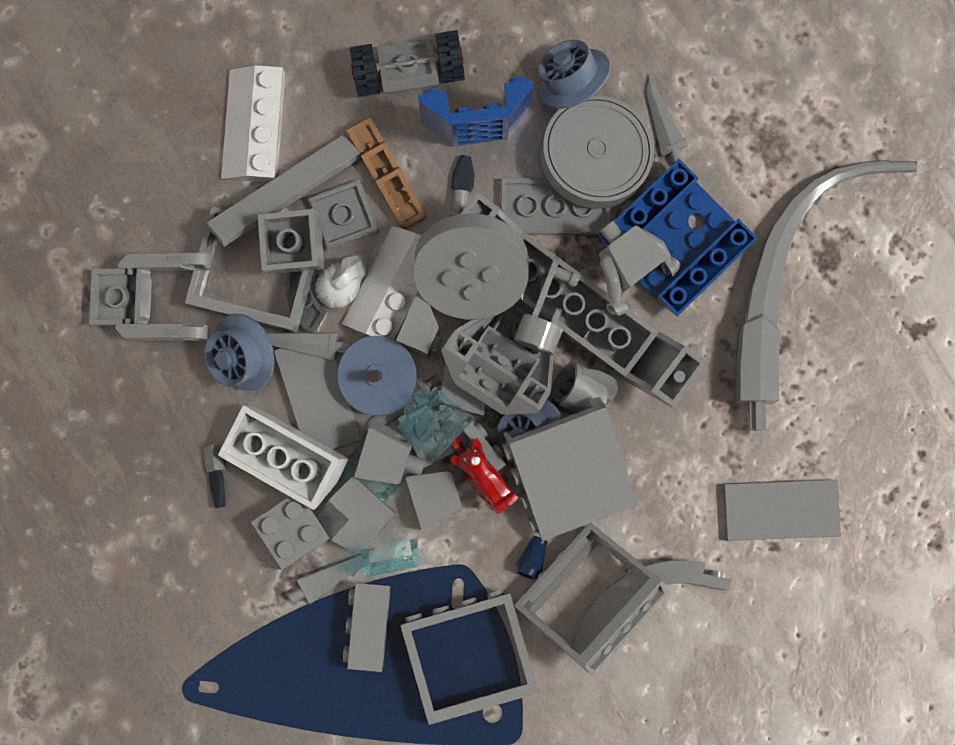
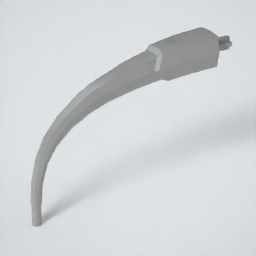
M879 160L859 162L835 168L815 178L796 194L772 226L761 251L748 296L744 322L739 328L735 366V405H749V431H766L765 404H774L779 401L780 331L777 327L780 291L792 240L805 214L824 192L839 183L867 174L917 172V161Z

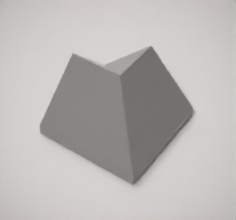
M353 475L327 501L317 518L331 541L359 555L394 516L395 512Z

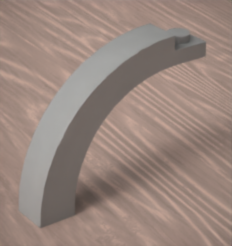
M675 560L645 566L659 577L665 585L694 584L729 591L731 579L724 578V572L708 570V575L703 574L705 562ZM630 572L606 588L586 611L577 628L572 646L582 654L646 582L635 573Z

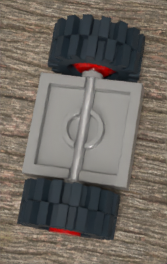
M458 31L435 33L438 56L433 51L431 38L377 47L379 60L376 63L377 66H375L372 44L350 47L351 68L357 96L380 94L376 71H378V75L381 74L384 93L439 84L436 65L439 64L443 83L465 80L464 60Z

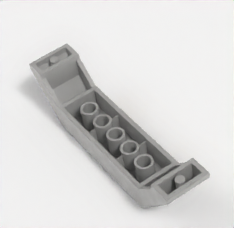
M477 192L461 214H482L494 217L508 224L520 235L528 251L529 276L526 289L518 302L533 313L553 260L558 256L522 231L498 206ZM560 259L557 267L570 272H578ZM579 273L580 278L577 286L574 287L569 286V283L553 277L538 317L551 322L556 308L561 309L562 311L556 325L563 328V336L624 381L674 409L708 361L686 345L684 346L659 332L631 310L620 316L610 314L606 307L607 303L611 302L608 293L581 273Z

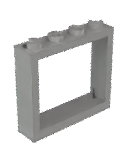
M221 205L220 208L211 206L207 222L232 206ZM206 224L199 253L210 254L212 262L218 239ZM258 225L252 229L259 230ZM209 270L193 271L185 304L190 308L226 317L232 314H244L253 318L260 325L291 333L298 332L314 270L302 271L290 318L204 297L202 295Z
M589 523L581 533L578 532L575 539L567 548L558 553L556 560L550 567L539 574L537 581L529 590L522 593V597L514 607L526 620L593 676L667 595L669 589L659 577L595 525ZM599 544L646 583L581 654L536 616L535 613Z
M499 590L487 594L488 600L477 603L476 597L461 601V608L450 611L449 605L432 610L434 616L422 618L420 613L406 617V624L400 625L429 725L539 693L510 593L504 595V591ZM504 604L527 683L434 710L412 631Z

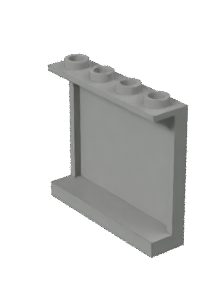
M600 397L589 400L591 408L514 438H511L508 432L503 433L506 444L502 445L508 461L513 460L515 468L510 469L515 484H521L523 492L519 493L520 500L524 509L529 508L532 515L527 517L528 523L533 533H539L542 541L638 505L607 407Z

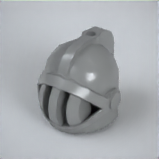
M572 361L559 372L553 383L551 396L555 405L561 411L574 415L591 408L589 400L600 397L604 404L612 401L618 393V383L615 378L604 372L589 369L576 361Z

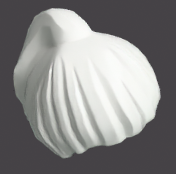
M366 255L345 257L342 262L335 263V265L331 264L322 269L314 285L315 294H317L316 298L329 308H344L356 298L361 280L367 274L369 258Z

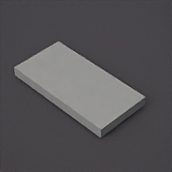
M500 178V210L528 235H600V230L612 222V207L597 209L574 204L562 197L551 186L547 178Z
M283 348L275 350L274 353L299 431L333 450L362 441L351 405L346 401L339 388L336 359L332 361Z
M838 480L724 485L727 541L841 536Z

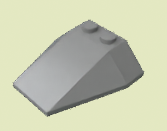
M518 302L498 315L484 319H473L454 330L441 350L454 384L502 415L538 414L551 393L554 355L536 352L518 344L514 340L523 314H533Z

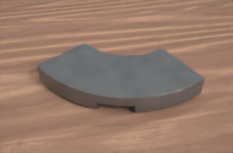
M302 271L288 272L286 296L290 311H292ZM315 272L312 276L300 321V326L307 333H317L328 314L319 305L315 297L314 285L318 274Z

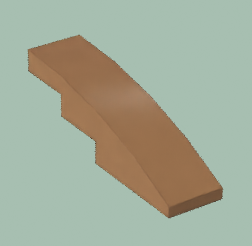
M369 116L347 128L346 132L355 148L360 152L361 159L400 227L405 229L426 217L425 212L372 118Z

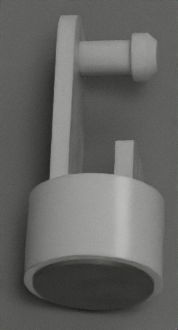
M555 257L533 314H523L514 337L518 344L546 355H554L563 332V328L556 325L562 311L561 309L556 308L551 322L538 318L553 277L574 287L577 286L580 278L579 272H570L557 267L560 261L558 257Z

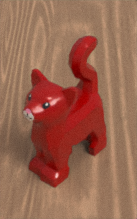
M454 433L447 434L445 439L458 455L450 458L451 463L465 471L464 478L490 510L500 514L519 499L510 491L494 466L486 461V455L478 438H475L472 441L471 447L466 449Z

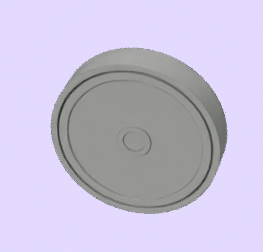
M594 95L579 105L559 109L554 114L542 138L540 159L547 180L562 197L574 204L587 208H609L627 201L641 188L653 164L654 144L647 124L632 107L615 98Z
M482 214L450 216L432 225L418 241L414 255V282L423 299L441 313L460 319L492 317L512 307L523 295L529 276L528 251L520 235L501 220Z

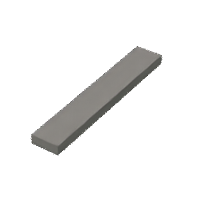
M343 134L208 221L207 226L225 247L258 225L257 214L276 213L360 159V152Z

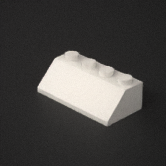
M249 66L230 70L222 180L269 183L278 177L285 88V72L283 67Z
M396 226L391 227L342 323L343 326L365 337L384 336L394 340L397 339L417 293L413 268L415 250L421 238L420 235Z
M243 405L218 454L223 459L312 510L318 507L337 484L349 458L255 405Z

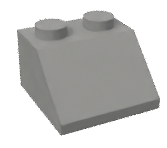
M417 290L396 342L402 344L408 351L429 359L431 353L437 354L442 343V336H440L439 327L430 305Z

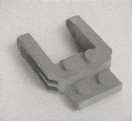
M204 253L126 254L118 263L117 269H92L89 325L115 326V329L123 338L135 341L208 340V325L148 324V321L150 319L152 286L150 273L152 271L211 270V255Z

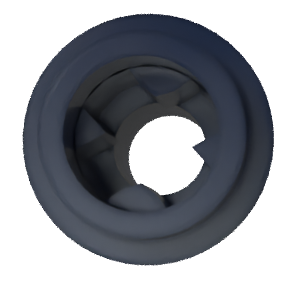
M532 536L515 563L517 566L515 572L528 579L536 580L537 576L542 572L548 541H542L541 537Z

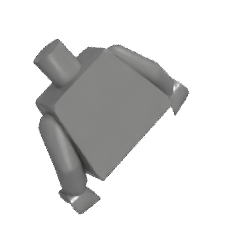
M612 221L600 230L610 243L609 246L599 253L600 265L607 284L608 297L611 299V302L606 305L607 311L610 314L620 316L629 311L627 305L621 301L622 293L659 264H661L666 276L671 272L673 277L680 268L679 261L671 256L665 243L639 226L635 225L623 234L617 224Z

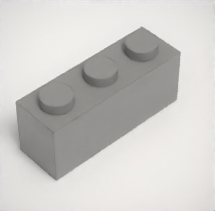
M356 583L355 589L350 588L348 605L353 606L352 617H347L346 634H351L350 646L345 645L343 662L348 663L347 669L383 671L391 586Z

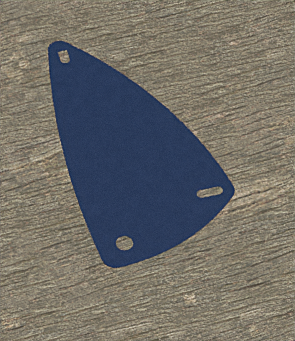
M461 564L417 570L364 583L391 586L382 672L347 669L348 663L343 662L344 646H350L351 634H346L347 617H352L353 606L348 605L349 588L298 608L254 631L193 673L185 680L182 688L184 697L198 705L267 723L352 738L427 745H512L519 740L523 730L522 698L499 704L503 715L496 723L486 721L482 709L431 725L428 724L400 625L406 624V617L420 613L422 618L434 616L432 610L449 605L450 611L454 610L451 605L453 582L458 578L464 581L463 601L475 597L477 603L488 600V592L469 567ZM496 607L412 631L434 710L521 685L515 652L505 624ZM200 681L216 682L219 685V691L217 693L199 692Z

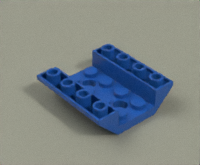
M521 76L511 78L509 83H504L502 107L500 103L487 104L483 106L484 109L473 111L472 107H462L456 109L455 113L452 114L449 112L447 91L441 92L438 88L425 90L423 95H418L421 123L452 147L508 140L531 110L533 79L526 80V77Z
M680 159L614 220L623 234L635 225L647 230L661 239L671 256L679 261L680 268L673 277L671 272L666 276L661 266L660 268H654L637 281L658 303L677 317L758 239L739 218L735 221L697 183L699 178ZM699 215L704 221L703 227L697 230L691 228L688 223L690 216ZM601 233L598 237L606 247L609 246L610 243Z

